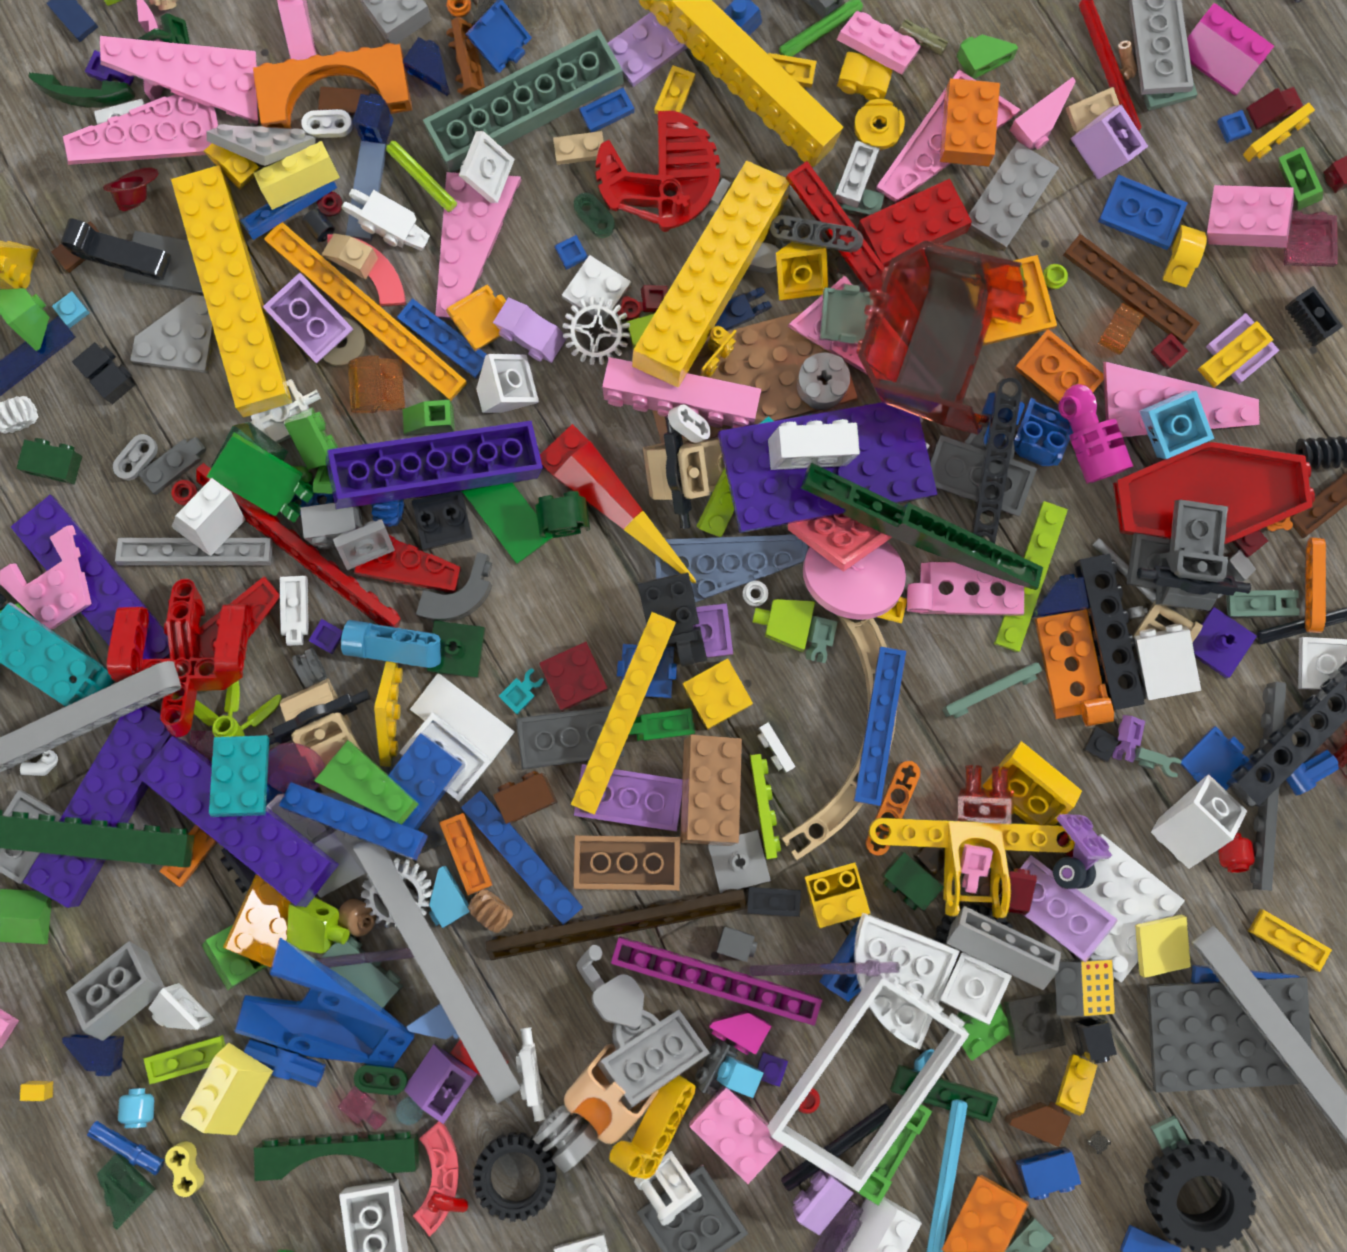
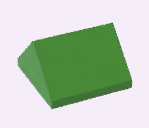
M0 889V942L48 944L52 899L35 890Z

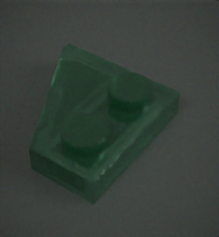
M117 1153L97 1173L100 1186L104 1189L107 1207L110 1206L114 1218L112 1224L116 1230L156 1190L125 1157Z

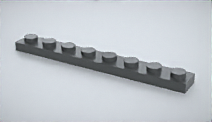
M1268 683L1263 691L1265 713L1261 717V727L1264 728L1259 747H1263L1268 742L1267 738L1271 733L1283 728L1286 683ZM1277 752L1274 753L1276 763L1279 761V754ZM1258 769V770H1257V777H1258V779L1260 780V779H1261V772H1260V770ZM1279 787L1258 806V816L1254 819L1256 842L1253 843L1254 868L1250 872V881L1253 884L1252 889L1272 891Z

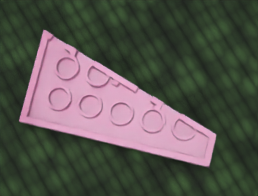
M958 70L953 79L976 81L961 70ZM945 90L876 187V191L884 193V196L895 203L951 164L940 162ZM999 96L997 129L1017 116L1021 110L1001 96Z

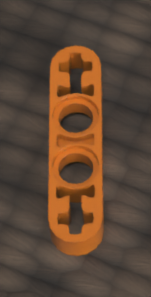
M1310 537L1306 545L1305 629L1310 633H1322L1326 621V542L1324 538Z
M905 761L898 765L875 819L881 818L886 812L893 814L895 819H902L920 777V768L916 763ZM911 766V771L915 774L914 777L907 778L905 784L910 785L908 790L905 786L895 783L897 779L900 782L903 781L905 774L901 772L902 768L906 769ZM895 789H901L905 794V799L900 804H896L891 800V793ZM882 824L877 826L882 831L889 832V828L884 827ZM868 833L865 841L868 852L877 856L885 854L890 845H884L883 849L878 848L877 851H874V845L871 844L872 839Z

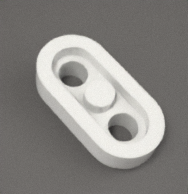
M344 110L309 111L303 116L302 127L305 133L315 138H334L347 136L352 131L353 122L350 115ZM339 123H344L342 128H337ZM320 124L319 128L312 129L313 125Z

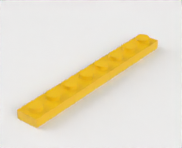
M654 612L651 613L571 805L595 815L676 624L675 621Z

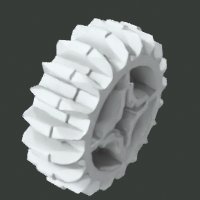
M589 296V305H586L585 301L581 299L579 304L582 308L579 310L573 305L571 309L576 314L574 316L568 313L565 315L567 319L571 320V324H563V328L570 329V333H564L563 338L571 337L572 341L568 342L566 347L570 348L575 345L576 349L572 352L573 356H576L579 351L583 353L580 361L584 362L586 356H591L590 364L594 365L595 357H599V362L602 365L605 362L603 356L607 355L608 359L609 357L614 358L611 354L613 351L619 356L622 354L621 350L617 348L618 345L627 347L628 344L621 339L622 337H630V333L623 332V328L630 327V323L622 324L621 320L626 318L627 314L623 313L618 316L616 312L621 309V306L617 305L614 310L610 308L613 303L612 299H609L607 305L602 304L603 296H599L598 304H594L593 296ZM596 309L592 323L577 324L579 317L584 312ZM603 310L614 318L618 330L608 328L603 324ZM597 317H599L598 324L601 325L600 328L603 327L604 331H609L610 333H600L596 338L595 344V337L592 336L593 333L583 328L594 327L595 323H597ZM576 331L585 333L590 337V350L581 345L576 336ZM607 336L617 337L611 347L598 351L601 338Z
M395 858L394 865L404 883L406 884V879H408L415 885L418 894L414 893V890L410 888L408 890L421 913L425 916L428 911L426 907H429L431 900L429 897L432 896L433 892L432 889L428 888L431 886V880H423L427 872L421 871L418 873V864L411 868L409 867L410 860L406 859L404 865H400L399 858ZM367 874L368 880L364 881L362 885L366 890L362 891L361 897L366 899L364 901L366 908L372 907L373 910L370 912V915H377L376 924L380 923L383 919L386 921L385 927L388 928L391 923L395 922L387 907L380 902L377 896L379 893Z

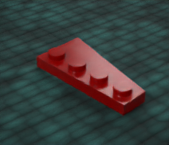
M266 576L262 577L230 603L248 604L250 607L251 621L248 640L280 599V593ZM221 611L200 627L203 631L201 635H197L199 658L214 657L215 649L213 643L217 641L219 628L217 619H220Z

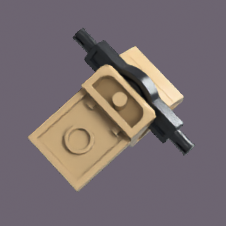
M666 415L667 432L664 434L665 443L643 447L649 495L654 500H673L674 513L679 514L680 529H688L691 527L689 520V511L692 510L691 499L710 495L709 492H713L725 465L718 437L706 439L698 443H693L687 438L682 439V434L671 426L668 415Z
M329 678L282 699L280 706L286 722L272 728L273 733L267 735L269 737V746L276 742L284 744L293 739L302 757H305L312 773L317 778L347 740L361 750L351 730V721L347 714L357 710V705L370 700L369 692L365 689L356 695L346 694L338 698ZM319 784L323 793H337Z

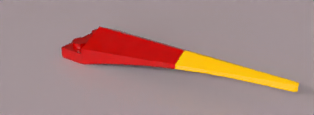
M573 424L540 454L542 466L557 481L571 491H578L579 496L585 497L587 503L617 524L680 574L689 572L591 441ZM689 572L690 582L696 584V579Z

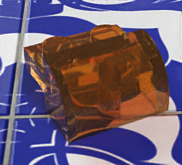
M379 355L358 357L348 362L351 412L376 413L378 410H403L405 408L402 359L379 358Z

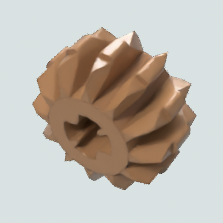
M482 889L477 893L468 905L471 915L483 926L495 933H499L504 929L513 916L510 907L498 896L486 889Z

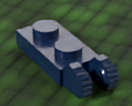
M763 287L729 300L714 327L720 326L728 331L768 311L772 307L770 301L763 302L753 309L749 302L765 294Z

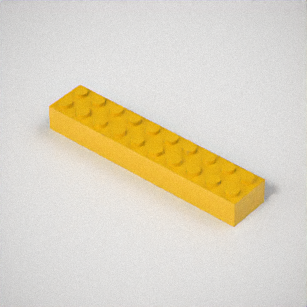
M638 0L644 9H649L656 16L657 21L674 34L678 42L685 44L691 50L697 60H702L715 77L720 78L726 83L731 93L738 95L750 111L756 112L768 128L777 132L783 143L791 146L803 162L808 161L814 168L834 148L843 126L712 0Z
M746 160L633 349L632 367L679 388L710 335L712 328H714L769 233L772 221L780 214L788 200L791 185L785 177Z
M220 165L171 179L236 409L244 418L292 403L226 175Z

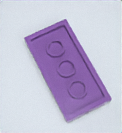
M582 764L579 783L587 765ZM614 769L595 815L575 807L574 816L677 831L682 798V779Z

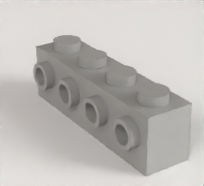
M963 906L951 924L946 944L1042 990L1045 989L1058 972L1061 952Z

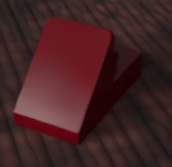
M1293 86L1283 91H1280L1279 88L1274 89L1249 105L1246 110L1256 130H1259L1290 117L1302 108L1303 104Z

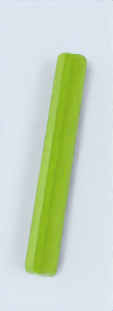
M391 141L386 146V151L447 212L453 211L457 206V202L396 141Z

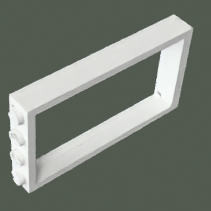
M878 969L874 972L767 1125L773 1139L858 1192L969 1036V1033L963 1027L965 1022L952 1013L950 1016L942 1012L943 1008L931 999L929 1002H926L920 998L922 994L910 985L905 988L899 984L900 980L888 971L884 974ZM885 986L950 1030L854 1167H851L789 1128L786 1124L879 991Z

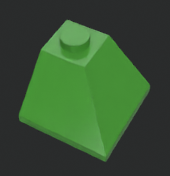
M25 288L0 289L1 316L36 351L39 350L49 321V316L43 309L46 307V304L37 294L32 296Z

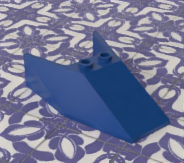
M281 937L277 943L270 975L310 989L301 1001L245 995L234 1031L235 1033L309 1057L394 1066L415 1035L413 1032H409L406 1026L346 978Z

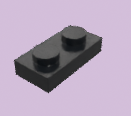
M748 887L747 914L800 917L801 890Z

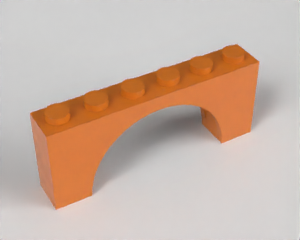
M388 43L377 48L363 47L352 52L338 51L333 55H313L308 59H288L283 63H263L258 67H253L261 125L266 128L291 129L292 111L303 91L320 79L337 75L352 76L370 84L381 95L388 114L412 111L405 60L400 44Z

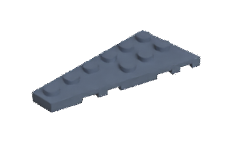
M795 535L665 539L696 579V584L691 582L695 603L804 563L808 551V545ZM655 554L656 579L680 574Z

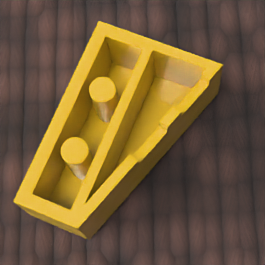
M0 241V289H26L29 286L30 273L39 249L12 241Z

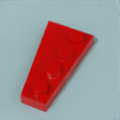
M390 535L389 537L395 551L355 568L357 576L449 593H456L461 573L460 566L433 554H427L413 545H407L396 540L395 537Z

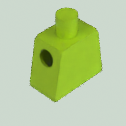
M774 599L770 610L755 608L752 622L767 626L766 638L803 652L807 642L815 602Z
M315 897L307 907L295 906L292 902L289 904L287 942L300 950L320 954L325 953L335 942L344 945L349 938L350 932L349 929L338 926V909Z

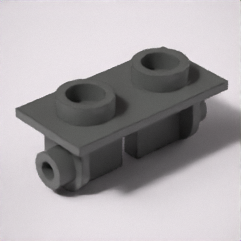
M717 1038L716 1042L709 1048V1054L703 1066L697 1070L693 1084L701 1092H706L713 1096L714 1092H718L721 1083L717 1081L720 1065L725 1061L726 1056L736 1059L738 1049L734 1045L727 1044L725 1041Z

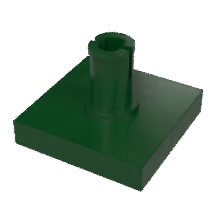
M434 621L432 633L440 637L441 663L435 667L427 668V672L479 678L486 628Z

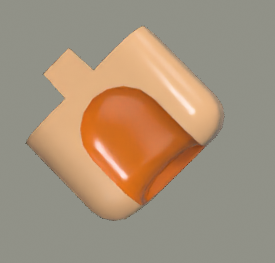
M608 1044L603 1048L567 1090L564 1097V1105L570 1113H576L585 1118L596 1130L597 1138L605 1144H613L618 1141L643 1115L658 1093L657 1090L628 1110L620 1099L625 1091L615 1082L610 1084L597 1065L602 1059L616 1051L613 1044Z

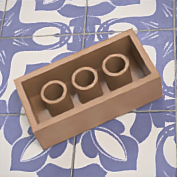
M690 735L684 739L680 843L732 846L739 843L741 738Z
M575 836L574 889L679 890L680 837Z

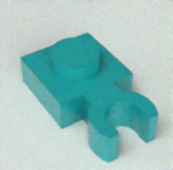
M533 668L526 672L525 680L522 683L516 678L498 696L517 715L535 697L530 691L533 688L541 687L545 681L543 678H540L536 683L531 682L530 677L535 672Z

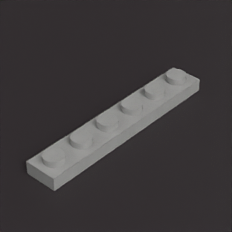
M118 538L115 562L117 565H271L273 541L271 538H228L212 556H209L187 538Z

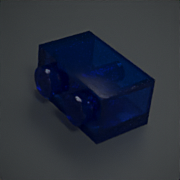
M360 94L353 124L361 141L387 145L393 118L386 101L377 94H369V96Z

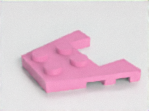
M73 525L65 526L49 537L62 561L27 584L16 563L9 564L0 570V584L32 616L49 629H55L91 605L85 573L81 572L78 560L81 557L79 547H75L73 535H76Z

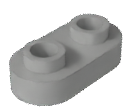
M145 434L135 436L114 460V473L126 481L136 479L139 476L138 473L145 469L156 456L158 451L156 441ZM148 445V451L142 453L143 446ZM131 464L132 470L126 472V466Z

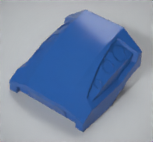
M1031 398L1013 440L1015 451L1020 457L1038 465L1057 466L1061 462L1069 443V436L1073 433L1070 422L1061 416L1059 411L1035 402L1036 399Z

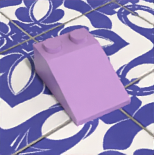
M301 273L296 275L263 306L267 313L316 364L354 330Z

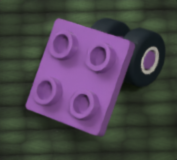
M1060 814L1057 820L1073 839L1075 846L1073 857H1065L1056 862L1053 868L1054 880L1064 889L1087 888L1093 884L1096 878L1094 864L1099 859H1109L1112 856L1108 850L1109 845L1093 831V824L1087 817L1083 815Z

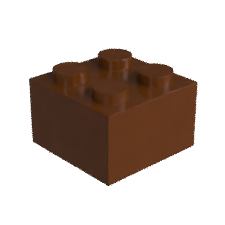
M535 770L521 777L523 781L518 784L511 781L497 788L499 792L493 796L506 824H512L558 803L546 774H539Z

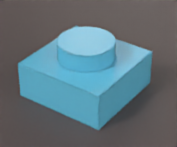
M72 291L52 306L69 328L90 313Z

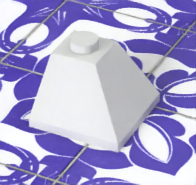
M487 354L485 356L476 388L482 413H502L539 402L527 355Z
M180 983L163 988L149 1007V1010L153 1013L152 1018L159 1025H165L167 1028L198 1030L215 1021Z

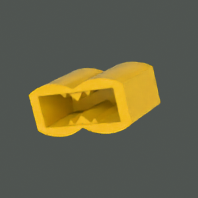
M847 52L837 87L846 94L860 93L868 100L884 99L893 70L865 55Z

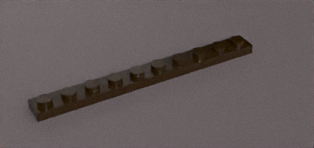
M728 889L722 894H703L698 896L697 899L687 901L678 899L671 904L662 906L653 904L642 910H624L618 915H599L593 920H574L568 925H549L544 927L543 930H524L517 935L508 937L500 935L492 938V940L485 941L486 952L492 961L745 910L743 889Z

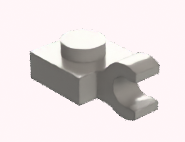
M722 178L710 204L701 213V220L704 221L709 214L714 216L730 189L731 182Z

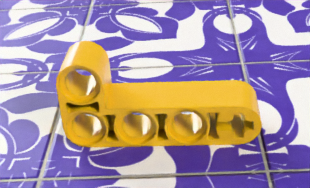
M679 1075L658 1089V1093L650 1103L632 1142H618L610 1152V1162L632 1177L643 1179L652 1177L657 1171L694 1096L695 1085Z

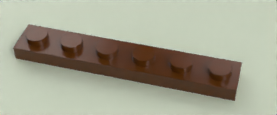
M1082 234L1076 237L1063 254L1065 258L1168 335L1172 333L1182 345L1186 343L1200 325L1197 320Z

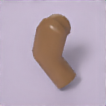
M1126 40L1118 45L1122 66L1120 72L1125 81L1133 78L1137 73L1131 42Z

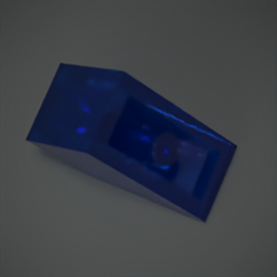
M418 37L403 59L406 72L448 96L450 90L439 46L431 40L425 41Z
M1074 574L1060 576L1059 581L1050 586L1037 604L1032 618L1075 612L1088 608L1083 577L1075 578Z
M70 1034L62 1038L64 1046L86 1071H96V1076H111L112 1072L122 1068L124 1036H108L103 1041L86 1034Z

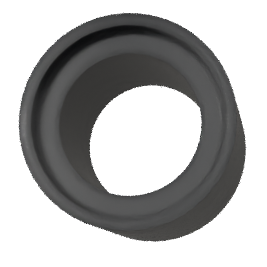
M319 208L312 209L302 219V224L318 242L326 241L327 234H333L335 231L333 224Z

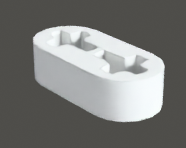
M679 405L669 411L668 419L671 426L691 442L698 443L709 438L710 427L707 421L688 406Z

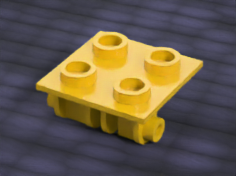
M720 326L712 328L708 347L714 354L702 367L700 376L710 378L718 368L719 359L721 357L726 359L730 355L736 343V340H734L736 330L730 334Z

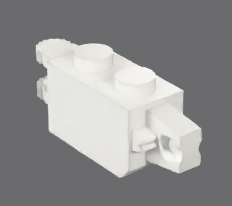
M351 189L349 196L364 205V208L361 210L351 203L344 202L342 209L357 218L363 230L384 237L383 240L394 247L398 245L403 248L405 244L420 251L424 249L430 236L415 225L416 217L412 211L373 190L369 197L358 190Z

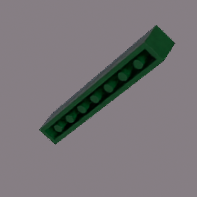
M0 810V849L173 867H191L195 835L186 834L187 829L170 828V832H161V826L144 825V830L134 829L133 823L118 822L117 827L107 826L108 821L91 819V824L81 823L82 818L65 817V821H55V815L39 814L38 819L29 818L28 812L12 811V816L2 815L3 810Z

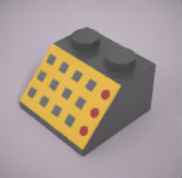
M1060 959L1058 972L1055 974L1057 1016L1115 1014L1113 959H1088L1086 963L1081 959Z

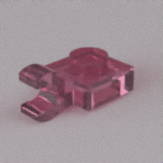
M356 1086L351 1089L338 1106L356 1124H359L364 1119L376 1130L387 1120L381 1113L372 1109L376 1101L366 1092L358 1090Z

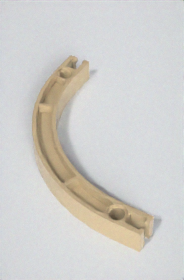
M837 615L851 637L862 663L867 686L869 712L879 647H887L873 618L861 619L860 622L854 623L849 618ZM895 716V722H894V728H893V734H892L891 745H892V741H893V737H894V732H895L896 716ZM862 747L854 767L835 796L816 814L781 838L785 846L790 844L789 839L800 833H803L804 837L808 840V844L800 851L793 850L791 852L795 860L800 859L839 831L864 804L854 801ZM814 823L819 824L822 828L821 836L816 839L812 838L809 834V827Z

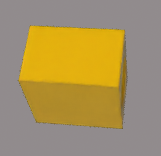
M28 1081L21 1084L20 1101H45L53 1097V1081Z

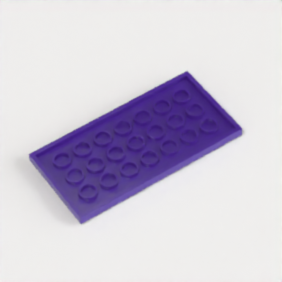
M915 397L719 431L718 438L739 533L834 516L844 512V508L801 488L807 468L771 470L768 439L785 422L807 425L806 423L811 421H822V424H832L836 420H848V423H857L860 454L847 466L822 468L897 504L938 495Z

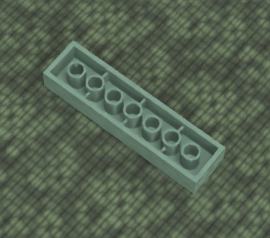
M600 29L423 119V122L448 171L452 173L463 165L462 162L467 156L476 131H484L502 147L624 84L623 70Z

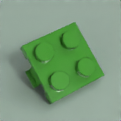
M1000 1003L990 1025L963 1012L956 1015L965 1022L963 1027L969 1033L962 1047L971 1061L1014 1032L1002 1011L1003 1007Z

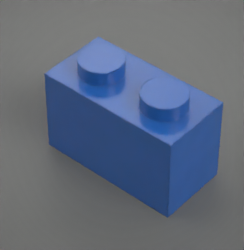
M1067 1147L1016 1161L1024 1193L1029 1198H1034V1200L1045 1199L1049 1197V1193L1058 1190L1060 1193L1072 1191L1075 1189L1074 1186L1081 1184L1073 1153Z

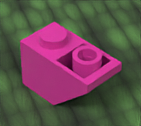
M748 1010L715 1018L709 1023L710 1028L713 1029L712 1034L723 1041L726 1038L736 1043L734 1047L746 1055L749 1052L756 1055L771 1028L770 1023Z

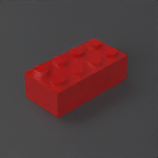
M947 179L861 219L857 230L862 234L864 240L887 270L967 233L972 220L950 179Z

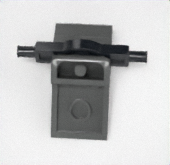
M1180 499L1175 500L1170 552L1160 554L1159 566H1155L1153 570L1140 567L1137 571L1139 579L1153 580L1154 584L1157 585L1155 605L1210 611L1219 594L1233 596L1235 592L1250 593L1251 583L1235 581L1234 577L1226 575L1228 557H1224L1223 552L1227 506Z

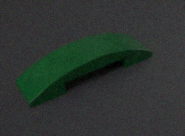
M29 72L28 76L37 88L48 96L74 106L90 108L110 107L135 99V93L128 83L103 80L102 88L98 90L62 86L54 75Z

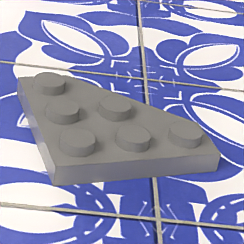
M221 124L217 128L207 131L208 142L263 166L284 159L315 144L314 136L297 128L284 129Z
M191 295L136 335L131 362L134 364L208 373L214 329L204 296Z

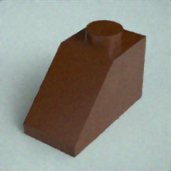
M1050 1101L1049 1105L1039 1102L1008 1114L1004 1120L1015 1128L1059 1147L1071 1117L1064 1113V1108Z

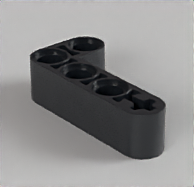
M73 218L68 219L60 242L71 254L79 258L156 280H164L172 257L169 253L157 248L96 232L89 224Z

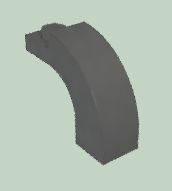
M477 552L470 578L467 584L458 592L441 595L423 590L416 615L431 621L450 622L462 619L476 611L484 603L493 586L489 581L484 580V577H489L492 568L489 556Z

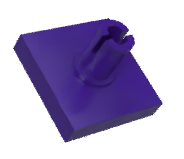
M1213 607L1201 622L1203 627L1192 643L1196 659L1227 679L1230 678L1257 636Z

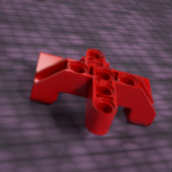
M190 579L176 581L172 587L171 597L168 600L169 608L167 620L164 623V634L168 636L170 659H143L149 625V613L147 608L144 607L117 608L107 656L108 673L117 682L156 664L167 661L174 662L181 683V689L163 697L160 714L162 723L173 737H183L190 731L197 691L225 690L243 678L244 660L246 659L251 612L248 604L223 605L220 619H217L219 628L217 641L213 643L215 649L214 657L199 658L197 635H201L203 631L199 626L201 616H205V606L198 589Z

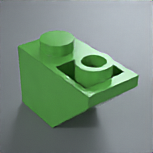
M450 400L424 401L403 409L404 435L455 432L454 408Z

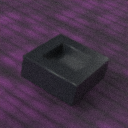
M1095 727L1083 750L1104 762H1108L1119 740L1099 727Z

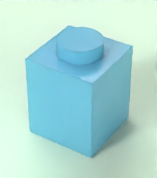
M726 1056L725 1061L718 1069L717 1081L726 1088L753 1098L763 1072L750 1064Z

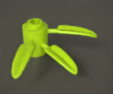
M238 680L227 688L224 711L228 713L227 716L218 717L217 714L198 700L195 702L194 715L207 726L211 727L213 725L212 732L215 737L245 736L243 730L250 725L256 727L267 719L279 706L282 697L280 694L274 696L247 718L248 721L240 726L236 719L232 717L233 712L239 710L240 685Z

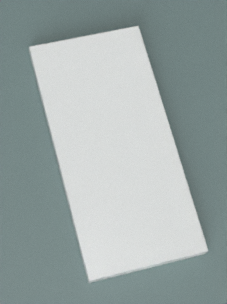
M439 673L410 708L412 712L424 721L432 712L435 713L492 761L515 733L510 727Z

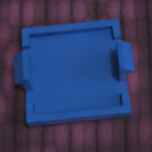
M497 0L465 34L497 73L504 69L505 64L509 60L514 61L516 64L526 54L525 50L521 47L532 39L503 0Z
M623 644L622 661H618L617 676L621 677V684L638 645ZM665 647L645 697L671 698L672 679H676L677 664H673L674 647Z
M1213 726L1181 759L1180 765L1198 783L1209 774L1221 787L1227 790L1229 786L1226 783L1232 778L1231 773L1240 765H1245L1250 759L1241 753L1245 746L1234 736L1231 739H1227L1216 726Z

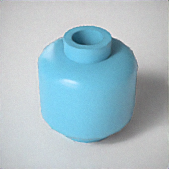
M145 1088L129 1089L128 1095H123L119 1098L118 1121L125 1124L124 1128L146 1127L147 1123L153 1120L154 1096L145 1094Z

